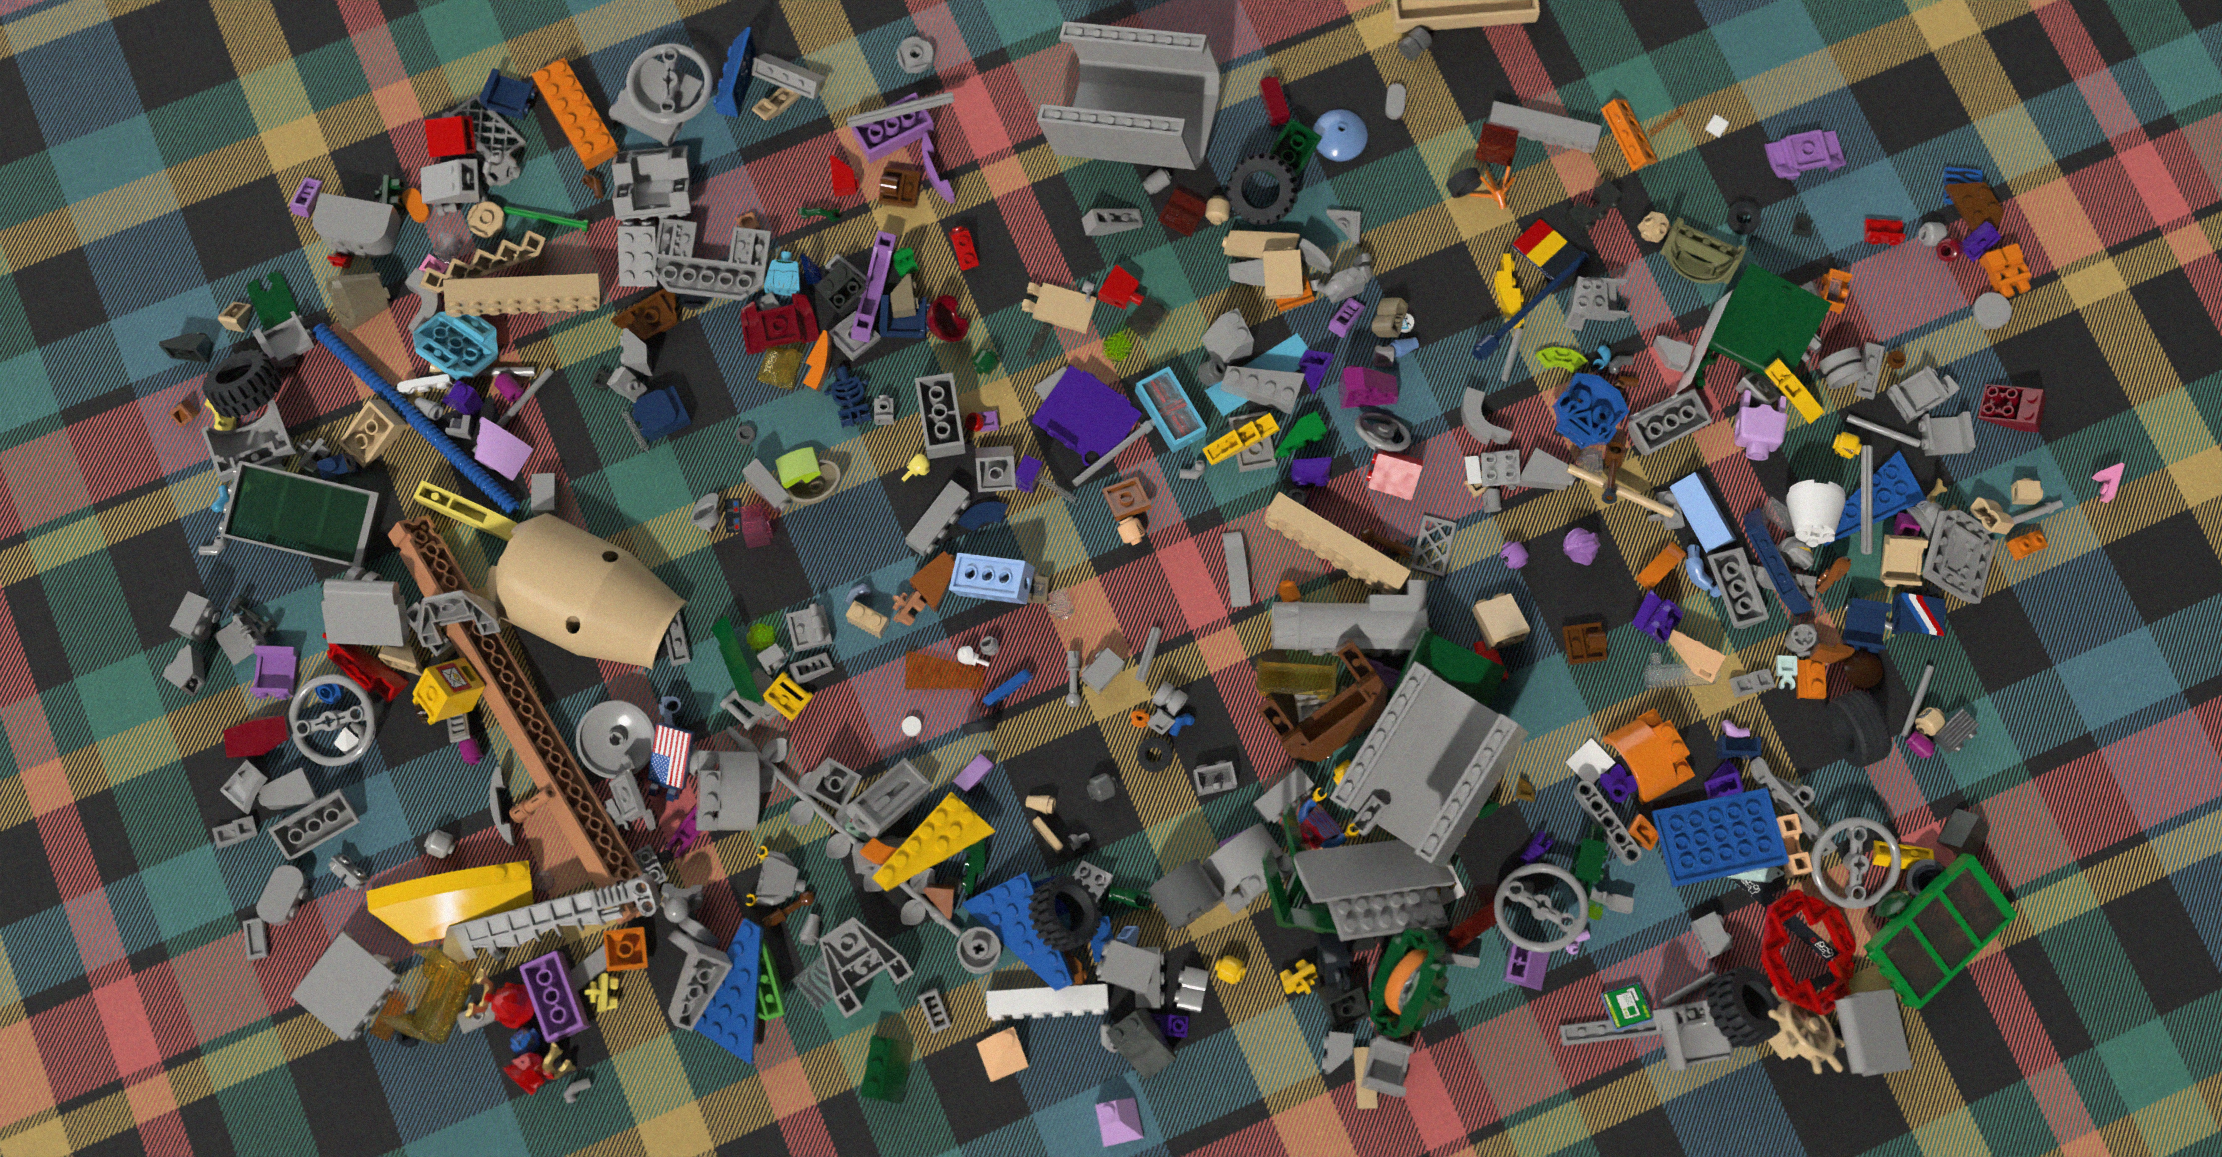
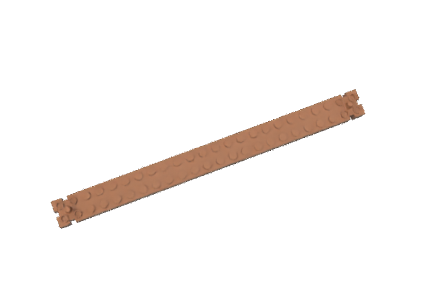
M429 515L417 517L413 523L411 519L398 521L388 536L394 546L401 549L399 555L425 598L460 590L476 595L442 536L434 532L436 526ZM474 619L443 625V629L459 656L466 659L478 677L483 681L485 688L482 695L539 791L541 792L547 787H552L555 790L556 796L546 803L597 889L599 890L600 887L606 889L608 885L613 887V884L620 885L621 882L627 883L628 880L642 875L641 869L500 633L481 635ZM640 882V886L647 889L646 885ZM635 900L613 906H621L624 911V917L616 919L619 925L630 921L634 916L636 918L643 916L639 912ZM646 901V904L649 907H653V904L651 902Z

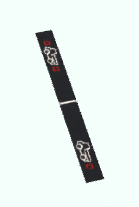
M1731 878L1766 910L1767 906L1777 900L1756 881ZM1795 915L1783 922L1789 930L1826 962L1839 955L1835 949Z

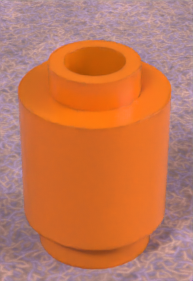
M1288 579L1279 584L1280 587L1277 590L1283 602H1302V596L1295 581L1290 582Z

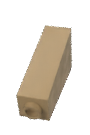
M1231 230L1229 236L1224 237L1222 247H1225L1224 254L1244 261H1254L1262 259V253L1266 252V249L1276 248L1277 251H1284V248L1295 247L1296 249L1300 234Z

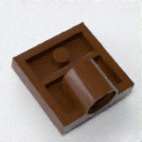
M884 167L880 180L878 203L915 209L921 173Z
M1601 622L1562 627L1568 666L1601 662L1608 659L1606 653L1607 640L1605 632L1602 631Z

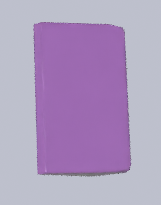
M979 754L953 782L965 794H968L994 768V764L982 754Z

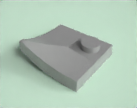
M1302 239L1298 249L1300 250L1301 263L1311 265L1330 274L1334 263L1318 247L1306 239Z
M246 760L220 791L242 811L249 814L258 791L268 778Z

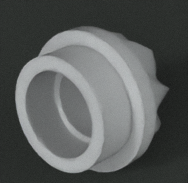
M991 636L985 637L980 642L982 653L989 656L998 653V640Z

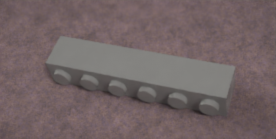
M1494 101L1487 129L1498 133H1509L1515 137H1526L1532 141H1544L1549 145L1557 144L1567 149H1579L1584 153H1594L1598 144L1601 125Z

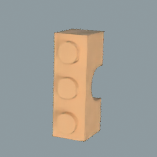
M1792 814L1776 818L1789 859V863L1783 865L1786 878L1803 876L1812 872L1813 868L1808 852H1803L1799 844V835L1803 832L1798 815Z

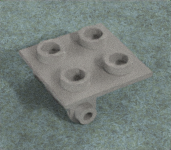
M1519 449L1481 453L1482 487L1506 485L1510 490L1516 489V486L1521 483Z
M246 613L242 616L239 614L234 615L232 623L213 635L234 666L253 654L255 646L267 644V641L259 634L258 628L246 616Z
M1083 860L1073 874L1075 879L1080 878L1083 880L1082 885L1088 884L1091 887L1089 889L1090 893L1095 892V902H1098L1103 897L1102 894L1106 892L1105 889L1112 882L1111 879L1113 878L1112 874Z

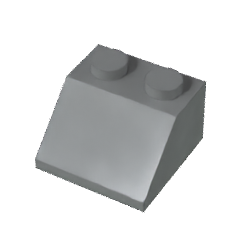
M1013 446L975 448L978 492L1016 490Z

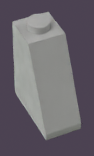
M1536 448L1520 476L1521 483L1518 486L1565 490L1568 485L1572 486L1576 476L1566 472L1568 464Z
M757 458L742 470L746 482L776 513L784 511L789 507L791 500L788 494Z
M302 767L262 786L258 791L260 795L257 796L261 805L271 810L305 808L319 800L307 771Z

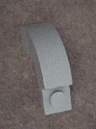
M417 268L413 270L405 281L408 289L419 295L422 299L419 312L408 326L412 334L442 310V301L439 293L434 294L418 287L424 273Z
M1467 387L1461 403V417L1467 431L1476 440L1485 445L1488 444L1490 439L1497 444H1508L1512 431L1490 424L1482 415L1481 405L1485 392Z

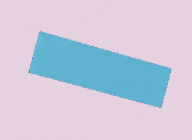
M1298 333L1243 367L1295 372L1300 369L1297 364L1304 352L1309 350V348ZM1222 381L1205 390L1223 416L1249 401L1248 399L1221 391Z

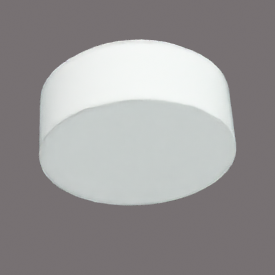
M909 716L904 719L902 729L907 736L914 737L921 732L922 725L917 717Z

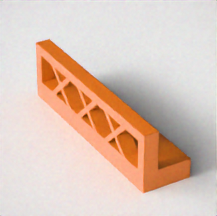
M1614 99L1601 109L1632 171H1637L1646 164L1658 162L1627 100Z

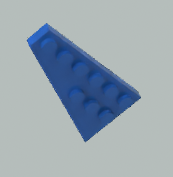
M1900 451L1873 475V525L1898 514V512H1903L1907 508L1914 507L1921 501H1926L1924 493ZM1861 487L1845 502L1834 541L1824 543L1825 547L1861 531Z

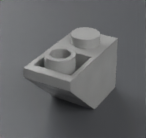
M1657 335L1653 342V347L1665 367L1684 373L1688 367L1693 346L1684 341L1671 340L1668 336Z
M1329 1032L1328 1037L1324 1036L1323 1048L1327 1050L1326 1057L1322 1058V1069H1325V1074H1330L1352 1055L1354 1034Z

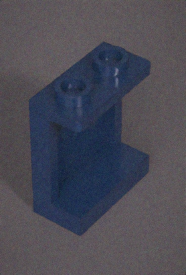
M492 68L479 98L481 108L524 120L525 115L530 113V103L532 99L536 98L537 88L535 87V81L530 80V83L527 84L501 76L498 69Z
M881 295L880 336L925 338L926 332H929L926 316L930 303H927L926 297L918 300L919 308L915 309V316L894 318L889 295Z

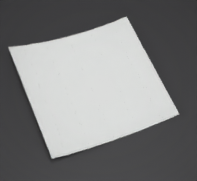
M1592 738L1566 761L1582 780H1588L1592 783L1600 777L1601 773H1605L1615 763Z

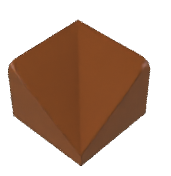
M186 399L168 412V414L181 428L195 418L199 412Z

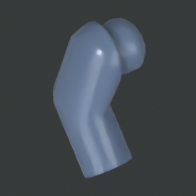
M864 583L852 587L844 603L851 606L857 596H869L871 588Z

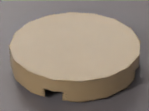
M483 201L480 204L477 203L471 208L467 217L469 228L478 237L492 238L503 229L505 214L494 202Z

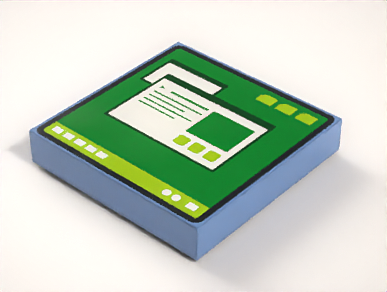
M1639 982L1607 991L1600 995L1615 1032L1652 1022L1654 1019Z

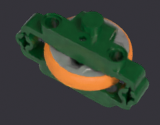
M1422 927L1405 930L1404 934L1398 933L1392 938L1386 953L1381 957L1379 971L1368 995V998L1374 1002L1370 1019L1376 1024L1377 1030L1381 1035H1391L1394 1038L1410 1034L1411 1030L1417 1032L1424 1025L1428 1013L1436 1009L1443 1010L1449 1004L1451 996L1445 992L1449 979L1445 976L1447 966L1442 958L1445 953V945L1439 940L1435 930H1425ZM1389 1007L1393 1012L1400 1014L1401 1016L1399 1017L1398 1015H1388L1386 1011Z

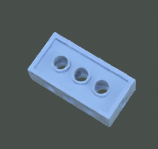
M957 553L949 590L959 596L1027 605L1035 567L1021 560Z

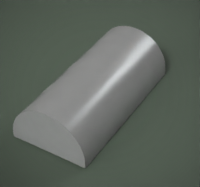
M1693 389L1628 423V430L1636 448L1643 455L1647 456L1713 421L1696 390Z
M338 788L268 828V831L288 862L359 823L360 818L346 793L341 788Z

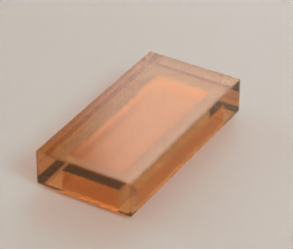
M388 996L387 1002L381 1009L369 1033L389 1042L408 1005Z

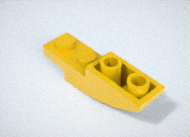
M1503 254L1501 258V271L1496 272L1494 282L1500 307L1509 321L1521 310V306L1524 304V297L1520 295V288H1515V278H1512L1514 260H1511V254ZM1525 317L1513 327L1515 330L1520 328L1521 324H1524Z
M1777 358L1764 370L1767 376L1809 424L1824 413L1812 395L1780 359Z

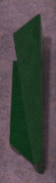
M725 615L711 628L720 643V646H718L739 698L757 703L758 706L762 707L764 704L728 616Z

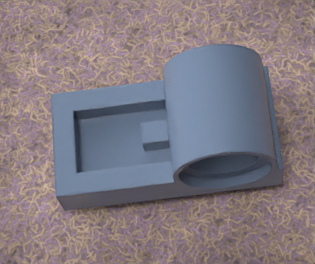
M661 697L662 703L659 704L660 715H664L665 721L662 723L675 726L674 718L682 715L683 705L677 697ZM671 704H678V708L675 711H669Z

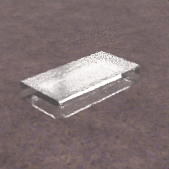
M1771 496L1762 508L1765 517L1789 534H1792L1794 528L1788 508Z

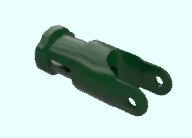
M1111 883L1108 901L1116 900L1123 902L1124 905L1151 910V908L1135 903L1137 895L1145 894L1151 896L1150 893L1129 887L1127 889L1117 887Z

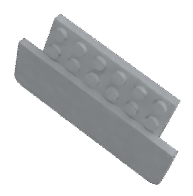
M1403 840L1302 851L1294 856L1298 875L1312 902H1327L1341 941L1402 933L1407 929L1422 927L1423 929L1445 927L1449 923L1435 887L1453 885L1456 882L1447 865L1443 868L1430 863L1414 853L1416 849Z

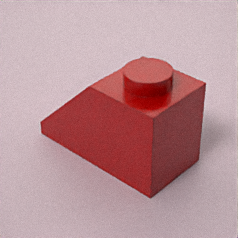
M830 155L834 196L857 194L856 188L859 187L858 176H854V170L834 155Z

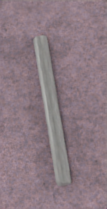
M947 92L847 117V124L851 128L953 103L954 95L952 92Z
M1864 445L1861 448V553L1870 555L1873 552V447Z

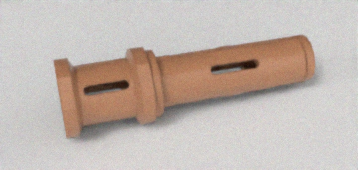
M547 787L531 799L522 800L518 806L510 809L511 819L516 823L523 822L526 817L532 816L537 808L556 796L555 790L552 787Z

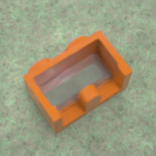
M1831 268L1827 274L1823 275L1821 285H1824L1823 291L1820 290L1819 293L1821 298L1832 303L1829 308L1830 311L1840 314L1845 308L1843 301L1848 294V289L1846 288L1853 274Z

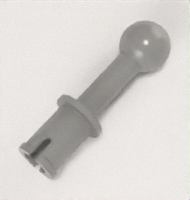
M1067 651L1068 665L1066 671H1069V694L1066 696V703L1070 707H1077L1081 703V697L1077 693V671H1081V668H1079L1080 651Z

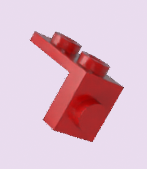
M963 226L952 228V232L948 233L950 240L953 242L961 270L978 266L979 263L969 230L966 227L963 228Z

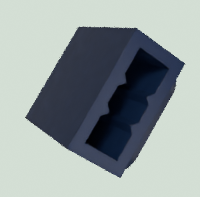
M674 386L664 390H655L640 397L636 403L632 404L634 411L631 413L636 422L640 421L642 425L639 428L643 438L648 437L649 442H653L691 424Z

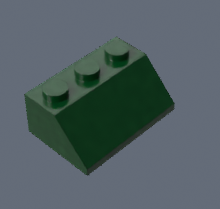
M1291 118L1269 154H1275L1281 159H1285L1289 166L1293 167L1294 173L1298 177L1323 137ZM1263 171L1268 175L1272 176L1273 178L1277 179L1273 174Z
M871 1036L861 1091L862 1098L896 1104L903 1103L912 1043L892 1038Z

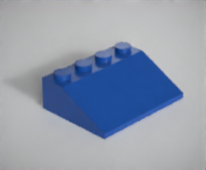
M747 27L736 37L733 45L728 49V62L724 63L723 79L720 78L719 92L713 100V105L719 114L739 117L751 76L754 57L757 55L750 27Z

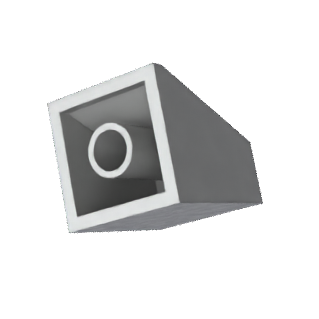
M1238 308L1220 315L1201 338L1211 359L1219 360L1225 367L1248 358L1252 354L1254 339Z

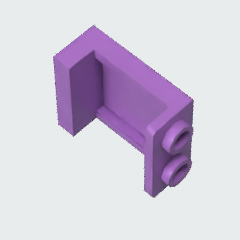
M255 646L254 654L257 655L254 687H250V692L260 699H267L268 696H275L276 699L283 700L287 699V697H294L299 651L294 647Z

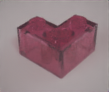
M763 503L740 507L742 530L748 549L770 545V538H773V532L770 522L767 521L770 520L768 508L765 509Z

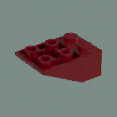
M1986 384L1978 419L2018 431L2039 433L2046 403L2044 390Z

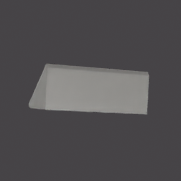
M1743 548L1709 555V563L1734 628L1745 629L1769 619Z

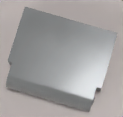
M344 579L325 580L323 586L324 598L321 601L327 643L382 646L405 645L410 635L404 596H400L398 582Z
M1894 989L1856 993L1835 1001L1851 1074L1862 1073L1864 1077L1913 1069Z

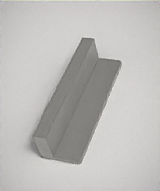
M769 54L754 57L751 75L811 99L817 98L820 83L827 80V77Z

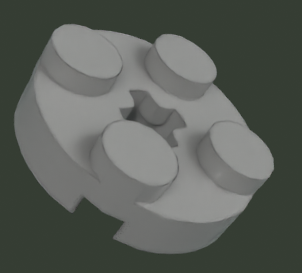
M910 37L901 43L897 50V59L899 65L906 73H920L932 66L934 55L933 48L929 42H925L919 37ZM913 52L920 54L918 58L911 57Z

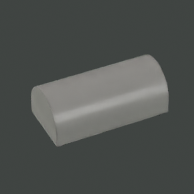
M1373 794L1350 824L1355 823L1353 829L1359 830L1358 833L1366 838L1390 806Z

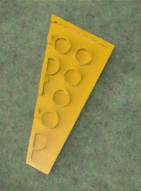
M950 792L876 872L872 879L884 890L889 891L913 876L959 853L968 846L995 833V830Z

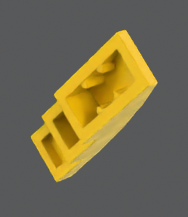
M1268 413L1255 422L1251 421L1240 429L1229 432L1202 450L1213 466L1279 431L1280 428L1272 414Z

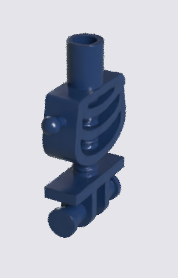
M847 367L837 368L836 373L839 381L832 383V390H825L824 394L826 396L832 394L833 401L837 406L848 407V409L837 411L842 429L850 425L854 427V423L858 421L860 425L863 424L862 422L872 421L869 412L860 415V413L869 411L868 404L856 406V404L864 399L865 392L863 386L868 385L869 381L865 379L863 382H860L858 377L850 378ZM857 414L858 417L852 419V415Z

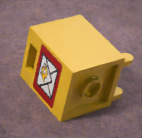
M463 657L426 668L413 691L414 698L412 702L415 705L421 704L429 715L427 722L429 725H432L437 721L472 711L485 685Z

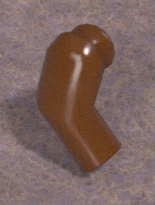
M584 175L582 183L594 190L596 199L603 198L601 180L592 175Z
M1621 376L1613 383V386L1622 392L1627 386L1638 387L1639 378Z

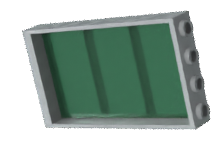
M239 461L238 465L235 464L233 469L234 482L230 484L228 494L230 495L229 502L225 503L223 509L225 518L219 525L218 531L221 532L220 536L363 568L381 498L380 493Z

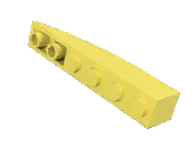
M423 480L413 496L418 504L508 542L513 537L510 531L518 524L481 505Z

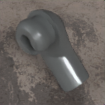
M1616 356L1609 363V372L1617 374L1622 365H1633V356Z

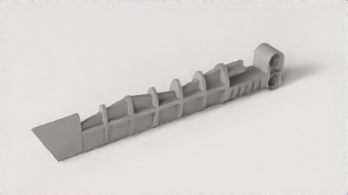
M642 874L638 878L628 880L627 883L613 884V887L608 885L606 889L600 887L599 890L593 889L447 927L441 966L478 958L476 948L493 947L494 951L498 953L499 947H520L521 944L534 937L537 942L542 941L541 934L552 928L555 929L558 936H563L562 926L577 925L580 931L585 929L584 925H606L607 921L624 917V911L621 906L605 910L604 908L634 900L642 915L651 916L661 904L655 880L649 874ZM640 882L644 883L647 889L642 888ZM646 901L651 902L653 904V907H649L646 904Z

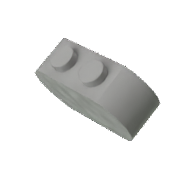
M283 865L274 870L256 906L257 913L261 919L272 925L281 926L289 923L299 911L298 906L308 893L309 881L305 873L291 865Z

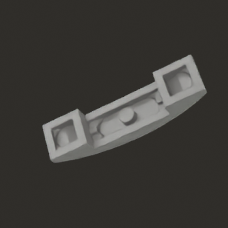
M1241 532L1222 534L1227 564L1231 607L1251 606Z
M499 766L496 767L491 780L490 808L498 831L508 844L514 847L516 846L513 826L509 823H504L499 791L507 789L504 770Z

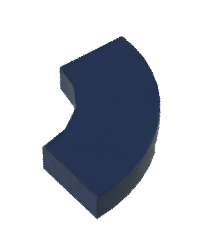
M1000 502L980 503L967 510L959 519L958 524L974 532L979 526L988 522L1001 524L1009 505Z

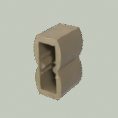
M1383 298L1377 307V316L1372 323V331L1378 337H1398L1402 329V321L1407 314L1408 304L1402 298Z

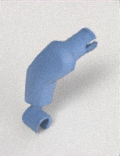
M1695 545L1688 546V559L1685 561V566L1691 582L1704 591L1709 589L1712 597H1719L1722 594L1718 584L1713 586V579L1704 572L1703 560L1700 559V547L1697 545L1695 551Z

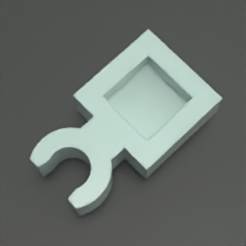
M1776 656V676H1782L1779 682L1780 689L1784 688V682L1790 684V690L1795 688V681L1792 677L1797 676V656Z

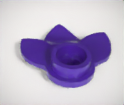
M1620 764L1611 770L1610 775L1605 773L1600 775L1602 788L1608 792L1609 798L1616 803L1623 802L1628 794L1634 792L1638 787L1634 775L1627 777L1625 770ZM1615 790H1619L1621 792V796H1616L1614 793Z

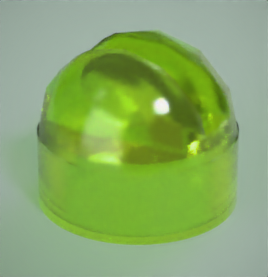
M1596 903L1591 904L1588 908V917L1594 920H1601L1603 915L1602 906L1596 907Z

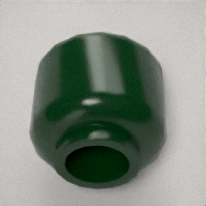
M989 347L987 349L981 348L972 358V363L975 365L973 369L980 375L983 373L990 375L999 365V356Z

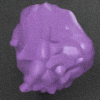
M1582 528L1573 529L1564 538V553L1574 562L1590 565L1598 552V547L1601 546L1598 534L1594 532L1590 534Z

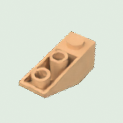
M1673 630L1668 641L1694 674L1713 683L1726 656L1722 655L1718 650L1705 646L1700 641L1687 637L1682 632Z

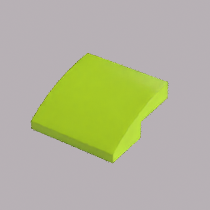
M813 447L790 452L775 460L781 483L786 489L801 479L808 483L822 474Z

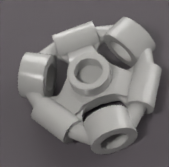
M500 150L492 151L489 159L485 160L483 166L484 181L491 187L493 185L500 187L509 184L512 179H517L520 175V168L516 164L517 161L509 153L504 154ZM508 167H509V171H508V175H509V176H506V171H507V169H508ZM489 173H495L498 179L495 180Z

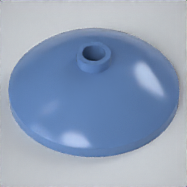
M1341 109L1323 114L1317 120L1313 130L1323 137L1316 147L1323 156L1335 161H1347L1357 157L1365 148L1368 138L1367 128L1362 119L1353 112ZM1339 128H1343L1345 131L1341 132Z

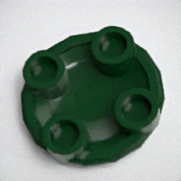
M1903 889L1890 892L1876 903L1874 913L1879 917H1886L1888 920L1894 919L1898 915V911L1912 903L1909 892Z

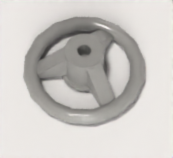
M1366 412L1360 414L1355 420V430L1368 443V446L1375 451H1379V449L1401 451L1406 449L1411 443L1410 432L1398 420L1388 415ZM1365 420H1379L1390 425L1376 423L1372 426L1365 422ZM1397 430L1404 437L1403 442L1395 444L1390 439Z

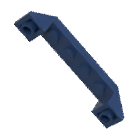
M1759 507L1743 516L1746 533L1781 600L1796 617L1813 609L1814 607L1806 592L1800 591L1766 526L1769 523L1762 509Z

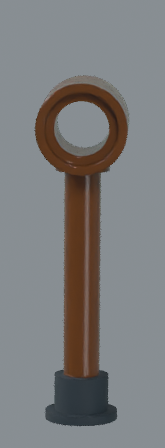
M1616 441L1608 444L1604 458L1605 464L1610 467L1607 488L1602 495V501L1607 504H1613L1617 501L1615 490L1617 468L1623 465L1626 453L1625 445Z

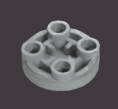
M1995 292L1981 295L1972 306L1973 315L1984 330L2001 328L2009 321L2012 314L2009 301L2003 295Z

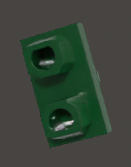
M383 175V185L380 186V190L374 192V197L379 199V203L393 205L395 210L396 208L403 207V197L397 195V191H403L405 183L401 179H393L389 175Z

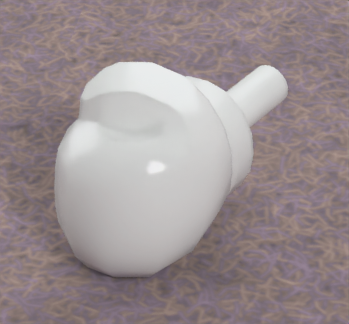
M962 646L958 650L957 658L959 662L968 665L972 664L973 666L976 663L989 666L990 662L978 658L979 654L974 653L972 647Z

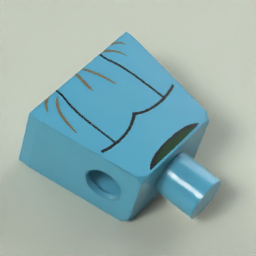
M781 252L780 260L771 261L764 283L766 294L770 292L774 295L792 296L791 293L801 294L800 269L798 262L792 261V253Z

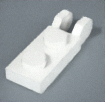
M448 374L401 381L397 385V389L404 395H412L415 390L427 392L430 391L429 388L434 387L446 389L448 385L453 384V378Z

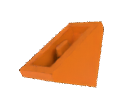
M1638 814L1632 820L1627 829L1633 840L1649 851L1652 850L1658 840L1657 830L1641 814Z

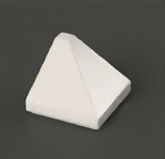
M345 727L334 744L347 755L359 746V739Z

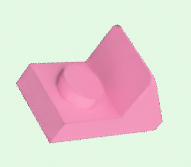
M2119 463L2099 471L2091 477L2103 483L2100 489L2102 494L2100 501L2108 503L2114 498L2125 464Z

